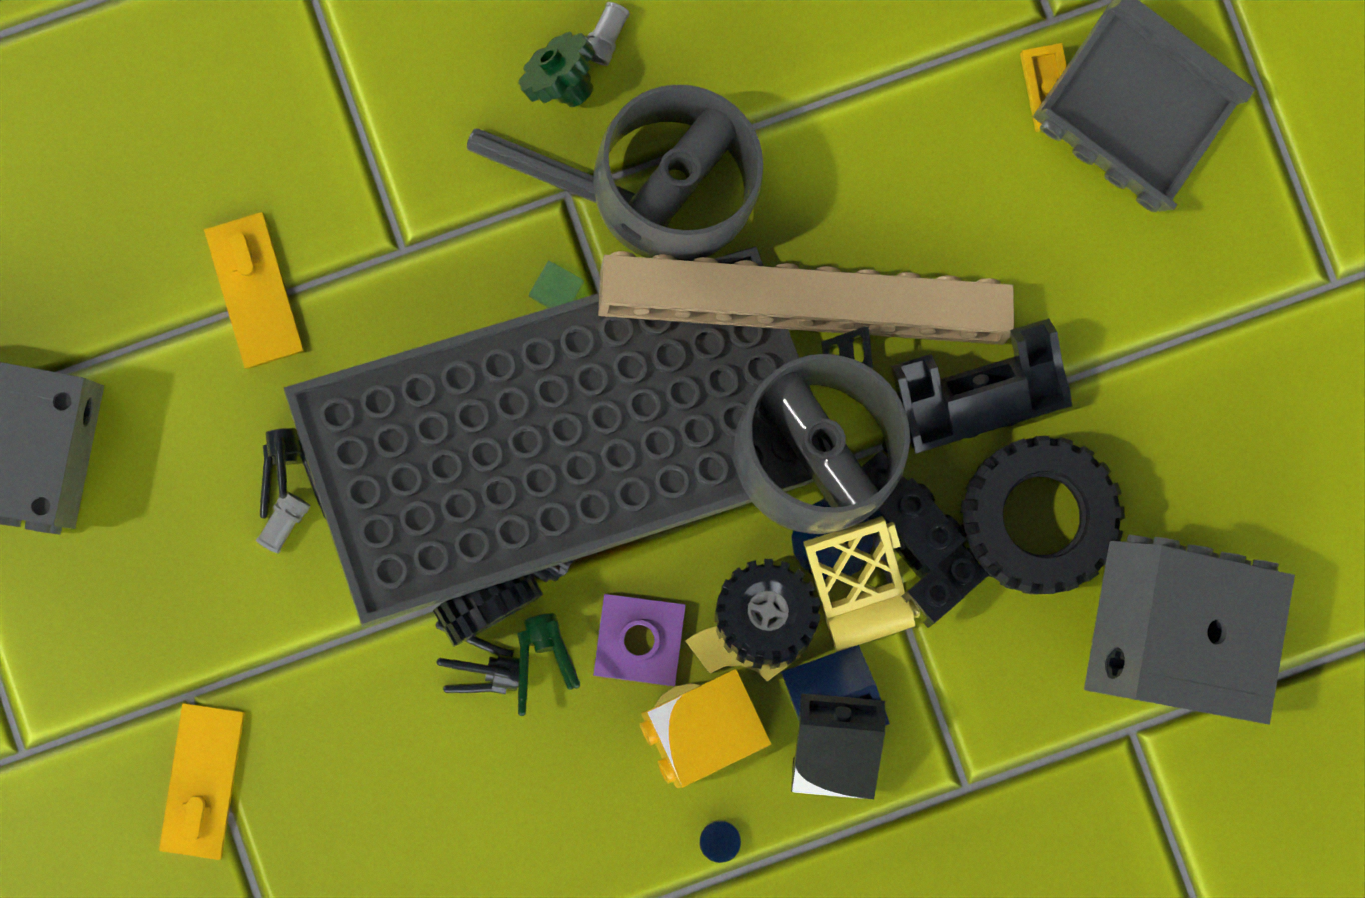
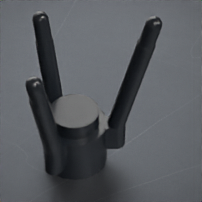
M296 428L275 429L266 432V445H263L264 465L260 517L264 519L268 516L273 465L277 466L279 497L284 499L287 497L286 465L297 463V456L300 455L318 505L325 518Z
M437 621L435 624L436 628L444 631L439 621ZM475 636L465 642L498 656V658L489 657L488 665L454 659H437L438 666L486 674L485 681L493 682L445 685L443 687L445 693L494 692L506 695V689L517 691L520 658L513 657V649L499 647Z

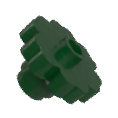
M567 32L553 38L546 48L537 50L524 65L523 70L526 73L518 81L521 90L532 102L540 100L542 103H547L552 99H557L560 103H566L569 107H576L590 97L594 89L591 83V76L588 73L591 68L588 62L594 57L595 50L583 33L573 35L571 32Z

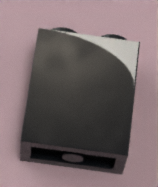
M801 693L799 729L795 757H793L791 792L874 800L885 737V701Z

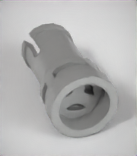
M610 1L606 3L594 31L590 32L587 38L595 50V55L591 61L604 66L609 65L613 51L616 49L615 42L626 19L630 15L629 11L623 6Z
M287 491V497L284 499L279 497L273 506L275 511L260 536L257 537L256 542L270 551L279 554L296 522L300 523L311 505Z

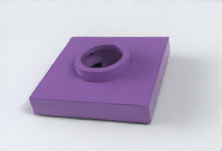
M604 594L593 676L675 686L686 605ZM635 625L648 627L654 635L655 642L653 648L645 655L637 656L630 653L624 644L626 632Z

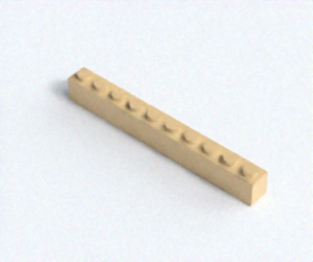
M625 251L604 255L600 269L598 316L831 333H847L861 327H869V333L873 336L1000 345L1005 344L1011 336L1010 330L1014 329L1013 285L1001 284L997 279L987 278L977 282L961 281L959 277L950 275L941 276L937 279L920 278V275L916 273H900L896 276L880 275L876 270H860L856 273L840 272L835 267H819L816 270L799 269L797 265L787 263L779 264L775 267L758 266L756 262L747 260L738 261L734 264H724L707 257L697 258L693 261H683L665 254L655 255L652 258H642Z

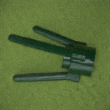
M555 613L541 614L526 619L524 621L526 631L517 633L520 644L519 716L526 714L529 646H534L535 653L553 650L567 689L572 690L573 688L577 689L580 687V681L562 639Z

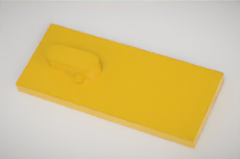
M256 213L204 229L244 368L249 369L304 352L264 213Z
M182 703L159 851L216 860L222 859L245 712Z

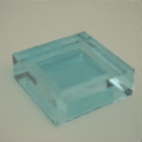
M548 260L528 296L545 307L551 308L574 301L584 284V280Z

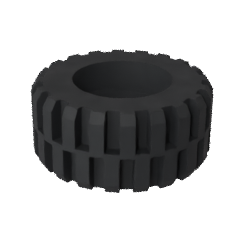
M1035 436L1029 439H1020L999 449L989 458L985 459L977 468V472L970 478L965 488L967 493L965 500H962L960 513H963L961 529L963 536H966L970 546L967 548L968 551L977 559L983 569L989 574V577L995 578L1000 582V585L1006 588L1036 595L1069 591L1078 588L1084 582L1091 581L1099 574L1098 571L1101 567L1106 565L1109 542H1121L1123 531L1119 530L1120 520L1125 519V508L1119 505L1118 495L1122 493L1118 482L1113 484L1108 475L1112 471L1105 462L1099 463L1093 457L1095 454L1093 451L1085 446L1080 448L1073 445V440L1066 438L1053 439L1049 438V436ZM1046 477L1059 481L1070 490L1078 505L1079 527L1076 535L1066 547L1053 554L1038 555L1023 550L1012 541L1004 525L1003 511L1007 497L1018 484L1030 478Z

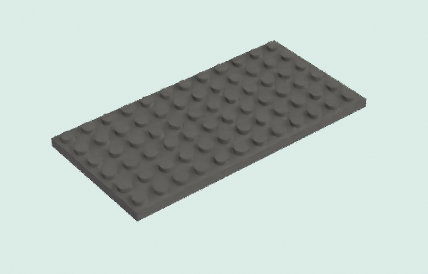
M756 246L715 258L718 263L734 264L738 261L747 260L758 263V266H764ZM598 293L284 387L288 406L361 627L363 628L751 503L752 501L742 487L736 469L734 453L736 429L746 404L758 385L782 365L799 358L789 330L598 316ZM763 404L758 406L753 414L752 439L756 455L766 474L784 492L813 483V479ZM817 437L812 439V444L817 450L821 452L831 451L830 445L825 439Z

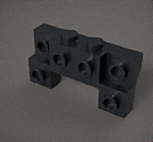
M1048 318L1010 330L1014 357L940 379L938 367L931 354L891 366L897 395L907 415L910 443L915 453L965 438H974L988 431L1013 426L1018 422L1073 406L1062 362L1058 332L1051 320Z
M882 450L862 466L878 492L884 485L888 467V457ZM902 475L889 497L868 519L872 520L883 516L886 524L894 523L901 546L894 549L921 579L901 597L906 603L912 599L927 617L923 623L929 628L965 598L989 574L963 545L966 539L961 534V526L952 516L944 514L934 503L935 498L932 492L924 484L917 483L913 477L907 481ZM825 497L820 501L823 507L829 505Z

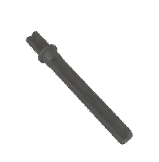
M476 128L470 134L467 142V149L469 151L596 203L594 176ZM616 186L627 203L636 194Z

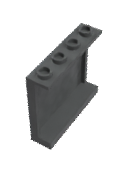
M1112 0L1039 106L1033 118L1042 124L1040 129L1047 136L1057 141L1063 139L1074 148L1072 153L1078 159L1089 165H1093V163L1106 171L1104 177L1110 183L1122 189L1127 187L1138 195L1136 201L1141 206L1156 213L1157 211L1175 209L1177 204L1172 201L1236 105L1246 103L1255 88L1141 1Z

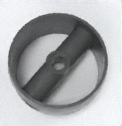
M668 85L654 88L628 102L614 117L604 133L597 154L593 177L597 207L605 225L615 238L625 247L642 257L652 258L655 255L665 254L683 261H693L697 258L709 257L732 241L746 224L761 190L763 156L761 145L753 126L746 116L724 97L710 90L690 85ZM659 122H676L691 125L674 148L664 154L660 165L630 202L627 203L619 193L611 175L609 152L628 133L645 125ZM728 150L737 163L744 186L743 206L730 218L715 226L698 230L667 228L666 225ZM669 171H682L687 179L677 180L669 174Z
M816 354L792 360L772 372L758 385L749 398L738 422L735 435L734 453L738 477L753 504L777 524L808 534H826L841 531L871 516L895 489L904 472L910 444L909 423L897 393L872 368L854 359L839 355ZM807 385H819L839 390L857 400L874 417L884 436L888 454L887 474L884 485L879 492L847 446L842 427L837 422L828 418ZM763 404L831 507L815 506L795 499L780 489L766 474L758 460L752 439L753 414L758 406ZM816 437L825 439L829 443L831 451L821 452L817 450L812 444V439Z

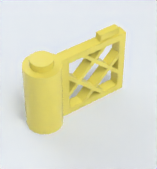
M883 516L844 530L803 542L836 652L915 627L914 618L921 615L918 606L912 599L906 603L901 597L905 590L893 551L894 548L901 546L893 522L886 524ZM875 532L879 533L881 542L873 555L856 548L862 536ZM833 546L843 552L834 567L831 568L818 562L816 551ZM883 554H885L887 562L881 560ZM851 555L868 562L858 579L841 572ZM876 566L890 572L893 582L877 588L866 584ZM822 573L828 575V577L826 578L825 582H824ZM836 579L853 586L846 598L830 602L828 592Z

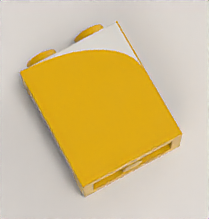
M736 669L717 676L713 680L641 713L644 722L640 723L641 731L650 746L655 744L662 757L661 760L657 761L660 772L666 783L673 782L676 788H683L771 745Z

